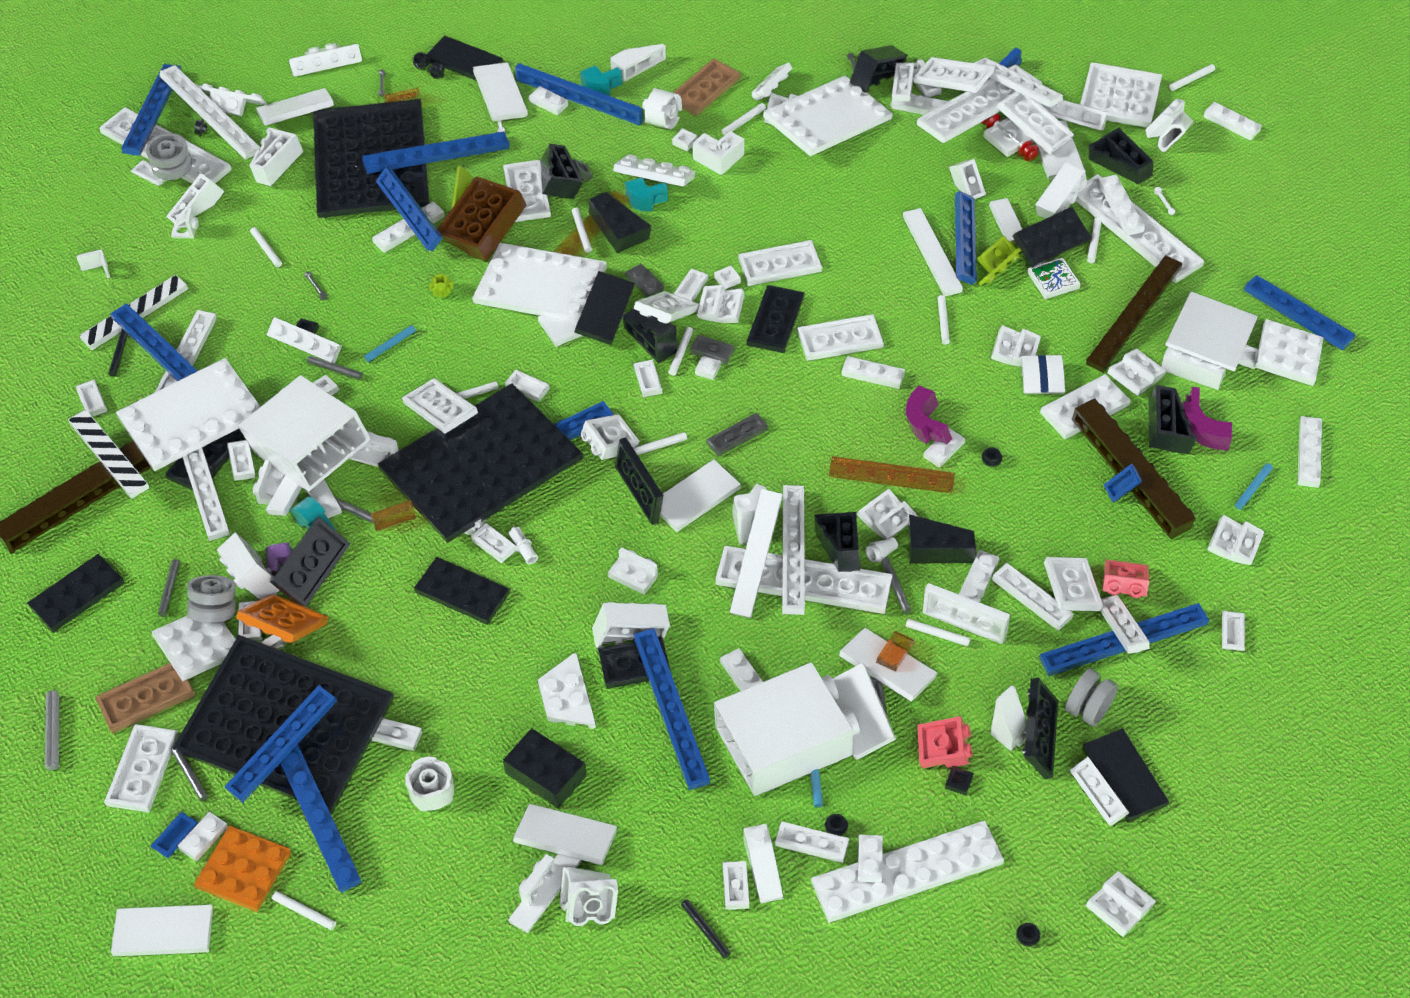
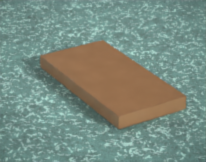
M713 58L673 93L680 95L683 110L697 116L741 78V73Z
M171 663L95 696L113 734L195 696V693L188 679L182 681Z

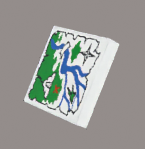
M1063 258L1040 264L1034 268H1028V275L1044 299L1080 288V282Z

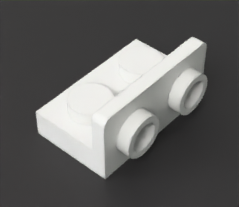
M265 460L263 467H260L258 482L253 486V494L256 496L258 504L269 505L285 477L283 473L272 467L270 460Z
M620 548L619 558L609 570L608 577L645 595L658 577L657 564L650 559L638 556L632 550Z

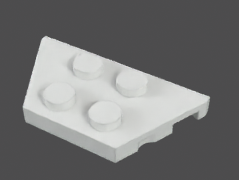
M574 653L538 679L547 720L556 723L564 722L573 726L576 723L588 725V728L594 729L596 728L577 654Z

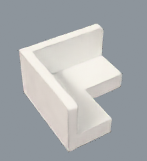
M731 131L719 141L704 133L692 143L693 159L720 175L744 156V138Z

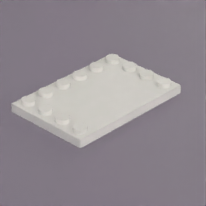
M843 76L765 110L763 117L809 156H812L892 119L893 113L868 93L863 92L860 87L850 84V79Z
M500 243L472 297L473 303L578 322L598 271L605 273L607 263L600 260Z
M226 358L116 413L152 469L156 471L239 429L238 425L258 410L260 405Z

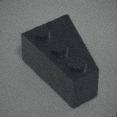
M893 45L861 50L857 57V63L851 76L850 84L860 87L866 93L869 91L870 86H878L880 80L884 78L888 80L895 75L896 63H905L908 55Z
M1120 128L1115 129L1089 145L1090 161L1136 184L1143 182L1153 175V160Z
M636 309L624 314V329L657 363L662 362L677 352L678 340L675 325L670 322H660L657 320V317L652 315L651 317L641 315L640 311Z
M1156 385L1149 398V447L1189 454L1197 438L1190 430V421L1186 419L1183 413L1184 407L1176 388Z
M856 512L815 514L816 536L838 572L860 571Z
M909 514L908 543L910 564L974 562L976 545L973 530Z

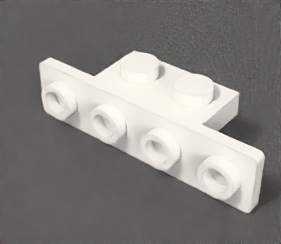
M330 43L325 45L326 48H309L304 56L289 59L293 76H299L361 62L359 45L353 44L340 47L336 43Z
M208 84L196 85L204 94L210 95L209 98L225 114L242 117L246 102L263 106L267 105V102L258 94L252 93L250 96L239 90L230 92L229 89L224 87L215 89Z
M367 432L371 440L349 459L378 467L379 462L398 452L397 442L390 437H382L372 432Z
M546 854L542 860H539L528 879L525 878L520 884L519 893L522 902L509 918V922L528 933L561 890L563 868H577L581 860L557 854L555 858Z

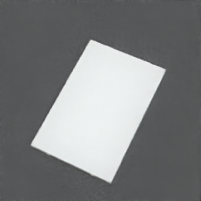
M1190 292L1165 346L1235 372L1258 316Z

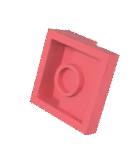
M1105 559L1103 591H1107V593L1112 595L1122 593L1134 598L1147 597L1149 565Z
M961 716L917 725L919 761L922 768L943 764L947 768H952V766L957 767L969 764V757L973 756L971 745L967 744V738L971 737V730L969 724H965Z

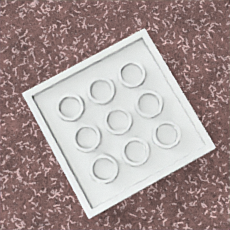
M1091 62L1080 105L1109 112L1106 121L1147 128L1152 123L1162 74Z

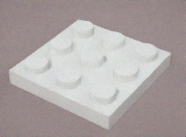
M1266 319L1263 325L1255 368L1313 386L1316 381L1324 337Z
M188 615L152 631L154 639L182 681L222 664L236 640L224 622L204 623L193 620Z

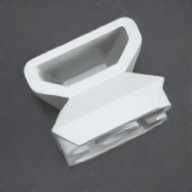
M1175 99L1145 129L1147 138L1160 136L1158 147L1162 152H1165L1193 123V120L1184 112V100Z
M756 484L749 494L734 497L732 516L740 545L748 543L761 489L766 490L764 486Z
M573 867L563 868L560 905L563 910H567L565 922H571L575 926H582L589 920H594L598 924H606L615 918L618 895L617 879H611L610 875Z

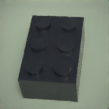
M533 728L526 733L503 759L505 774L558 809L587 776L585 762Z

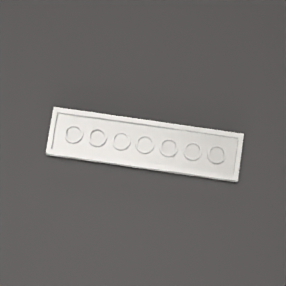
M1017 65L1008 68L1042 85L1040 80ZM990 78L976 93L967 91L918 118L917 125L942 143H945L1000 112L997 108L998 103L1014 93L1015 90Z
M124 107L99 128L100 132L123 145L138 114ZM156 124L141 156L148 159L146 147L151 139L171 132ZM186 141L192 167L181 178L193 183L202 173L213 183H217L231 171L230 164Z
M1100 175L1087 180L1085 188L1077 194L1076 202L1094 217H1099L1106 227L1155 267H1157L1165 255L1182 262V268L1172 280L1174 283H1177L1203 266L1204 260L1133 202L1132 204L1145 229L1142 233L1126 236L1098 185L1099 178H1102Z
M724 546L716 576V585L736 588L746 549ZM768 553L758 592L782 596L783 555ZM804 559L805 600L885 614L892 574L865 569L852 572H838L834 564Z
M982 821L882 854V883L858 882V863L811 878V883L826 919L830 923L1002 865L1004 859L986 822Z

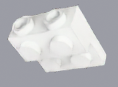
M619 414L586 420L581 431L582 440L589 442L592 453L598 455L601 460L617 456L619 439L626 437L633 448L639 444L638 438Z

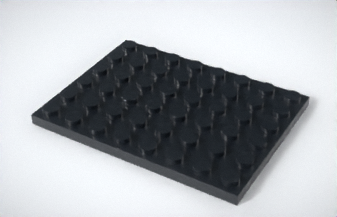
M421 99L314 111L318 218L397 210L376 182L383 171L367 174L362 156L425 145ZM427 164L392 169L420 207L430 204Z
M513 383L474 405L478 413L447 433H443L436 428L378 463L379 470L446 543L473 528L476 521L480 519L481 522L583 459V453Z
M238 635L173 749L187 757L236 775L320 685L333 695L337 702L298 743V746L330 814H332L395 696L392 692ZM280 763L260 786L297 800Z

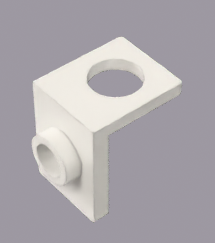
M188 207L185 223L179 226L174 223L171 234L172 238H194L198 228V218L195 217L192 207ZM181 227H186L188 229L185 233L177 232V230Z
M102 249L77 255L81 271L103 266L107 278H110Z

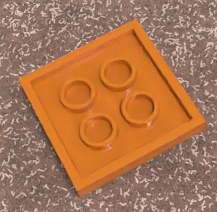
M273 593L239 610L236 619L243 621L248 626L257 627L266 634L280 637L284 642L293 643L325 626L328 616Z
M229 826L195 881V888L258 912L289 859L291 850Z

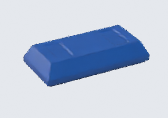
M1130 464L1106 482L1104 487L1114 503L1139 485L1142 479L1135 466Z
M180 812L150 847L166 858H169L199 822Z

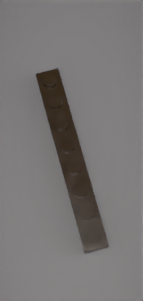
M1167 255L1163 257L1087 358L1086 365L1104 373L1180 271L1182 262Z

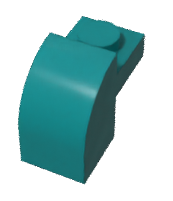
M596 65L580 71L581 85L583 87L608 96L610 95V89L622 85V71L618 67L602 73Z
M643 178L625 182L626 197L630 205L639 211H653L654 204L668 201V188L665 183L647 187Z
M312 497L303 499L289 510L300 527L306 526L308 529L312 522L319 517L336 530L324 514L326 512L324 508Z

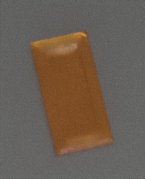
M419 88L383 95L384 103L418 97L420 94Z
M411 500L371 513L376 531L416 518Z
M894 631L878 655L876 663L896 672L912 648L914 639Z

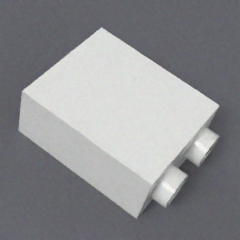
M301 375L238 425L257 456L264 461L270 460L274 468L308 492L371 440L355 410Z
M812 662L714 702L716 729L754 797L807 775L815 769H821L852 755L853 736L860 732L858 721L851 709L840 710L836 703V700L839 699V694L830 675L820 677Z

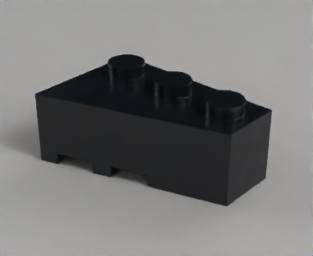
M549 143L541 158L542 194L574 199L583 184V180L566 146Z
M604 192L590 198L589 214L616 253L650 239L651 225L610 194Z

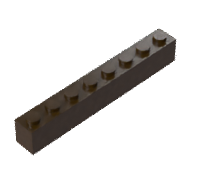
M1095 398L1076 407L1072 421L1114 472L1118 474L1130 464L1135 466L1142 482L1130 491L1167 536L1172 540L1191 530L1196 519L1192 510L1184 505L1180 496L1174 493L1169 487L1168 482L1158 474L1154 465L1147 461L1142 451L1131 442L1128 434L1124 433L1118 426L1117 421L1106 412L1105 407Z
M134 440L119 449L139 474L151 468ZM101 461L1 520L0 542L11 554L119 488L120 485Z

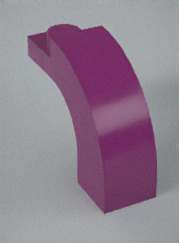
M918 385L909 396L906 404V415L915 437L925 444L930 439H933L936 442L948 445L952 440L948 425L929 418L939 405L935 392Z
M1191 387L1190 395L1186 394L1185 401L1182 404L1184 407L1183 413L1186 419L1190 421V430L1197 438L1196 442L1208 448L1228 451L1232 440V422L1217 421L1207 417L1202 412L1199 404L1200 387Z

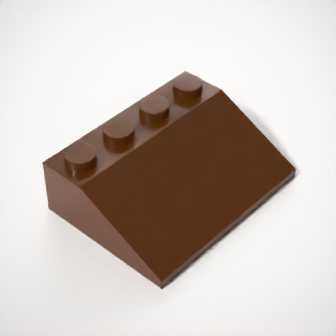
M476 176L437 230L445 241L471 257L487 262L527 204L519 190Z

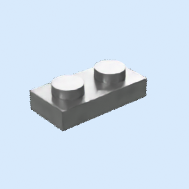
M641 263L626 271V278L630 282L635 283L634 286L646 298L664 291V285Z
M701 335L696 337L690 348L691 354L713 358L726 365L735 351L734 345Z

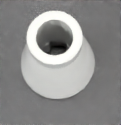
M893 537L872 542L866 547V555L872 562H881L898 548V543Z

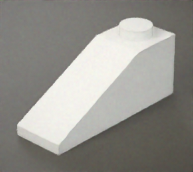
M658 44L623 50L610 58L611 70L618 67L622 71V81L625 82L665 60V45Z
M200 173L166 217L179 226L185 222L188 207H192L196 216L212 207L220 199L224 191Z
M1010 686L996 699L990 733L1011 751L1026 741L1025 727H1027V721L1019 697L1013 686Z
M767 824L744 828V844L760 904L783 899Z

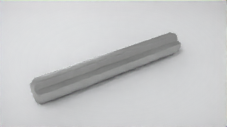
M55 690L46 693L45 767L50 771L56 770L59 767V694Z

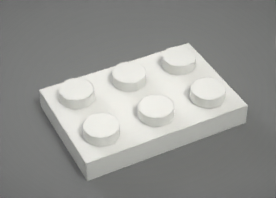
M1046 557L1044 565L1059 610L1101 611L1103 604L1087 558Z

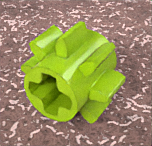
M438 274L431 278L432 283H429V289L433 292V296L444 298L451 294L450 289H453L454 286L449 276Z

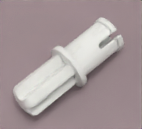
M519 527L511 528L509 535L516 545V550L522 554L527 564L535 563L538 560V555L534 552L531 541L526 539Z

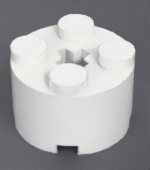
M654 88L648 99L646 98L643 102L645 123L666 129L675 127L679 120L677 116L678 111L682 109L680 95Z
M424 757L416 760L411 765L410 770L406 773L405 781L409 797L420 811L437 810L452 802L455 788L450 767L446 762L437 760L436 757Z

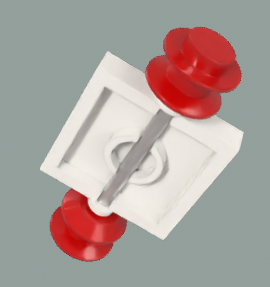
M994 114L981 122V124L987 127L983 137L1005 156L1008 157L1019 151V156H1024L1025 161H1030L1037 157L1038 146L1033 145L1035 141L1009 118L1000 122V114Z

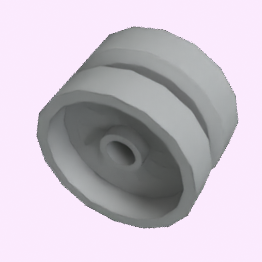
M165 133L151 139L147 144V156L152 172L157 178L175 180L183 177L191 170L192 161L186 141L182 136L174 133Z
M218 575L199 576L190 580L187 585V597L189 598L187 602V615L193 620L204 623H217L231 619L235 615L236 601L234 598L236 583L232 579Z
M1090 668L1081 676L1073 688L1065 710L1075 717L1083 713V722L1095 727L1111 706L1119 686L1110 679L1101 682V675Z

